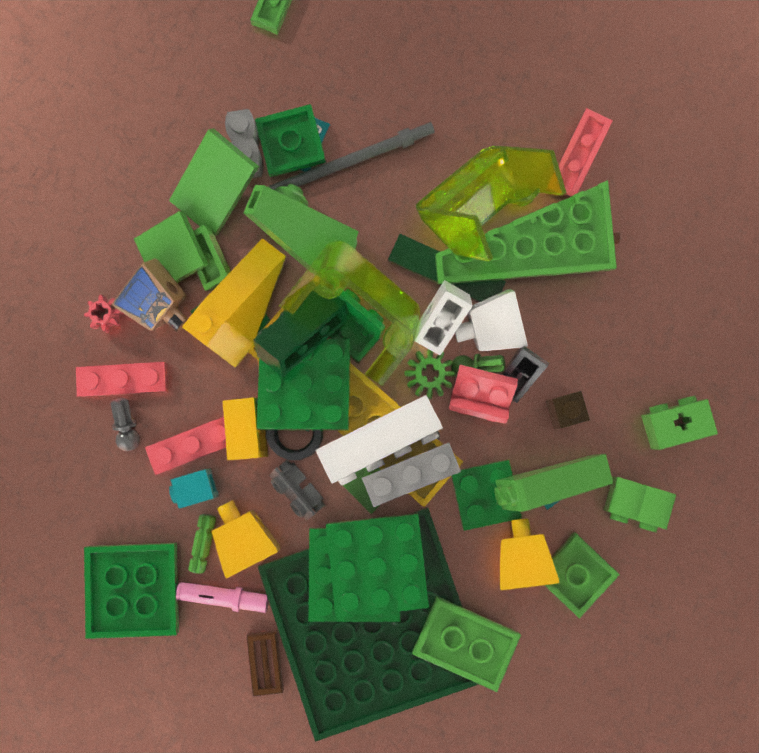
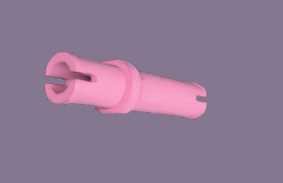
M180 582L176 592V600L230 607L232 611L236 612L243 609L266 613L269 603L267 594L243 591V588L236 587L233 590Z

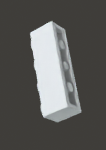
M427 395L315 451L331 483L339 481L342 486L357 478L355 472L365 467L370 472L384 465L383 458L391 454L398 458L411 452L410 445L419 440L425 445L439 438L437 431L443 429Z

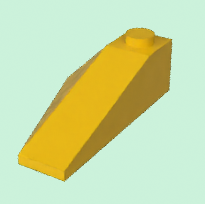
M262 238L201 302L182 327L236 368L254 346L253 339L256 338L262 319L265 317L273 290H275L286 256Z

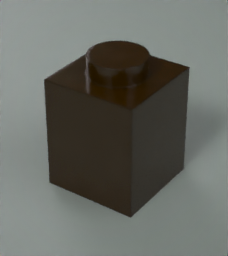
M582 391L546 400L554 429L590 420Z

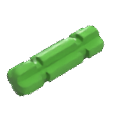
M209 514L199 516L197 524L199 530L195 533L191 553L193 558L190 559L188 567L190 572L202 574L206 570L207 560L205 558L209 556L213 536L211 529H214L215 516Z

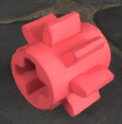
M99 295V301L94 303L91 301L87 302L90 307L84 316L91 318V328L96 330L101 325V329L109 333L110 326H121L120 322H118L119 315L124 313L111 305L115 300L114 298L110 299L107 303V298ZM105 309L109 310L108 314L103 316V319L100 318V314L105 313Z

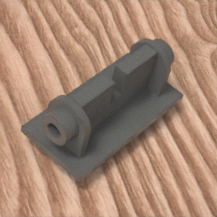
M286 460L279 466V469L275 468L269 475L274 489L281 495L285 494L291 502V509L300 518L304 517L307 521L325 506L322 501L324 498L311 483L304 489H301L299 484L306 477L294 462L290 463Z

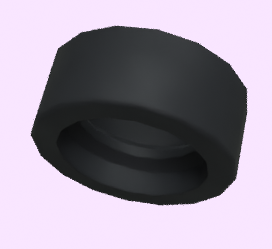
M266 430V439L270 448L279 457L287 460H302L312 456L316 452L315 450L320 447L323 440V430H313L311 441L299 450L286 448L279 440L278 430Z

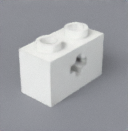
M444 280L414 328V341L441 355L473 306L470 294Z

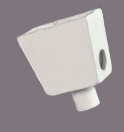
M511 289L504 290L474 304L468 312L469 321L461 323L455 332L458 343L474 339L476 348L479 351L528 346L516 294Z

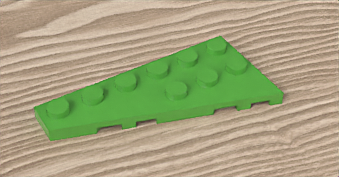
M608 180L558 203H553L518 218L502 227L490 230L474 239L467 240L435 255L437 284L442 285L444 280L450 284L615 270L617 266Z

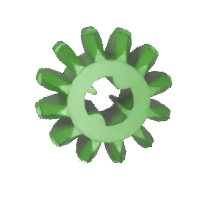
M428 349L427 358L425 359L423 354L418 351L416 352V358L420 362L419 364L414 360H408L407 364L414 368L415 371L407 370L404 372V376L415 377L414 380L407 383L408 388H412L416 384L420 386L415 392L416 396H420L423 389H427L426 395L428 399H432V389H435L437 395L441 397L444 395L440 384L449 389L452 387V383L444 378L455 376L454 371H445V368L451 366L453 362L451 360H447L443 364L440 362L444 357V352L441 355H437L435 359L433 358V351ZM427 366L432 367V371L438 374L437 378L433 377V382H428L427 377L422 376V370L426 371Z

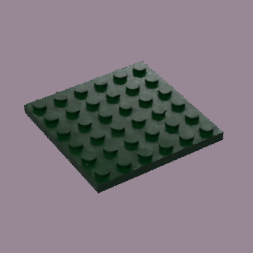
M428 507L408 514L418 513L429 608L400 611V622H308L309 548L258 566L315 742L479 685L412 654L436 596L462 607Z

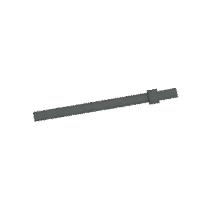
M429 122L411 130L409 128L398 131V135L287 178L269 187L273 190L279 186L287 187L288 184L300 187L402 146L404 149L414 145V141L435 133L433 124Z

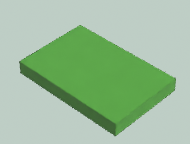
M214 128L208 129L169 201L182 212H185L200 227L204 224L210 225L214 235L218 236L259 166Z
M436 596L412 654L497 692L521 634Z

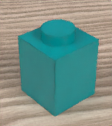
M211 468L171 479L172 486H169L170 497L174 504L177 503L179 509L219 497Z

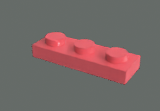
M586 108L547 189L565 198L572 197L578 193L613 120Z
M167 362L76 367L77 397L168 392Z
M224 417L145 447L155 475L225 449Z

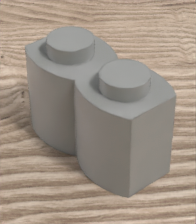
M249 109L227 112L225 128L231 143L259 166L253 178L262 177L264 163L258 148L260 138L252 113Z

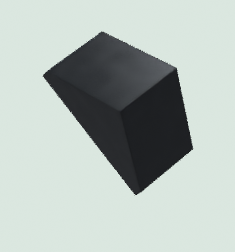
M525 346L517 350L504 372L501 373V375L518 379L513 401L516 403L519 402L549 365V362Z

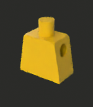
M233 500L217 508L224 525L214 529L212 535L226 579L279 552L281 549L279 543L254 510L241 516Z
M528 518L512 520L513 538L501 540L500 590L560 584L544 534L531 535Z

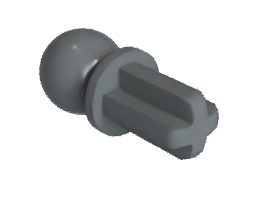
M119 398L110 403L114 418L112 428L119 431L116 435V445L122 451H133L140 443L139 434L134 429H131L137 423L136 420L132 419L129 401L125 398Z

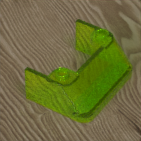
M491 146L478 152L416 204V209L420 219L454 254L489 262L493 259L482 229V226L508 203L525 206L530 204L539 193L563 196L566 193V189L554 150Z
M343 241L330 242L284 298L279 307L294 314L312 290L321 297L332 299L339 296L348 285L392 322L383 336L385 349L364 374L383 386L413 346L420 318V307L415 300L348 243Z

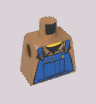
M156 258L143 262L111 304L128 317L152 331L167 323L178 332L188 320L177 309L186 297L185 292Z

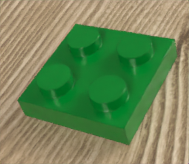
M311 104L255 119L270 177L326 163Z
M509 460L461 469V472L451 476L463 531L522 519L520 511L503 510L502 505L498 504L495 497V488H497L495 480L513 476Z

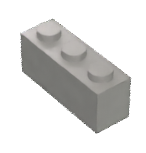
M446 443L367 475L362 480L373 507H376L457 474L461 470L450 443Z

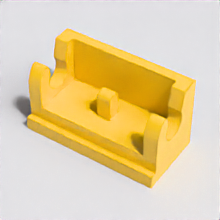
M258 398L223 400L227 460L269 457L266 430L257 429Z

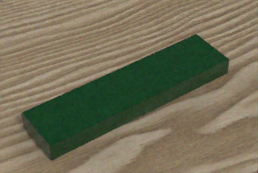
M399 234L388 262L437 284L435 255L440 251ZM493 280L452 285L470 294L472 300L481 302L502 292L506 281Z

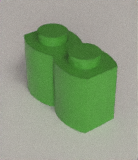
M613 476V484L610 485L603 509L611 513L610 519L626 524L629 518L640 521L639 528L657 533L658 527L667 530L676 494Z

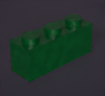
M319 283L311 291L304 293L301 299L290 309L284 310L279 318L269 327L262 329L257 334L256 338L253 339L257 356L281 377H284L348 321L346 303Z

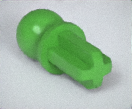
M475 354L474 360L466 355H460L454 358L451 365V370L455 372V376L457 375L459 365L492 373H501L505 370V359L502 355L481 357L480 354Z

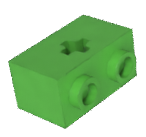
M695 395L679 399L678 406L668 408L667 403L649 407L650 413L641 415L650 448L661 450L717 435L718 432L708 399L697 400ZM681 417L682 423L675 426L674 421Z

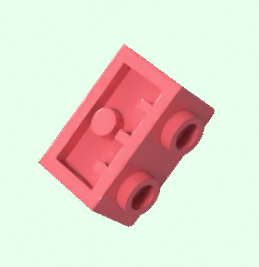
M459 365L451 392L449 409L463 415H472L491 422L506 424L518 379Z

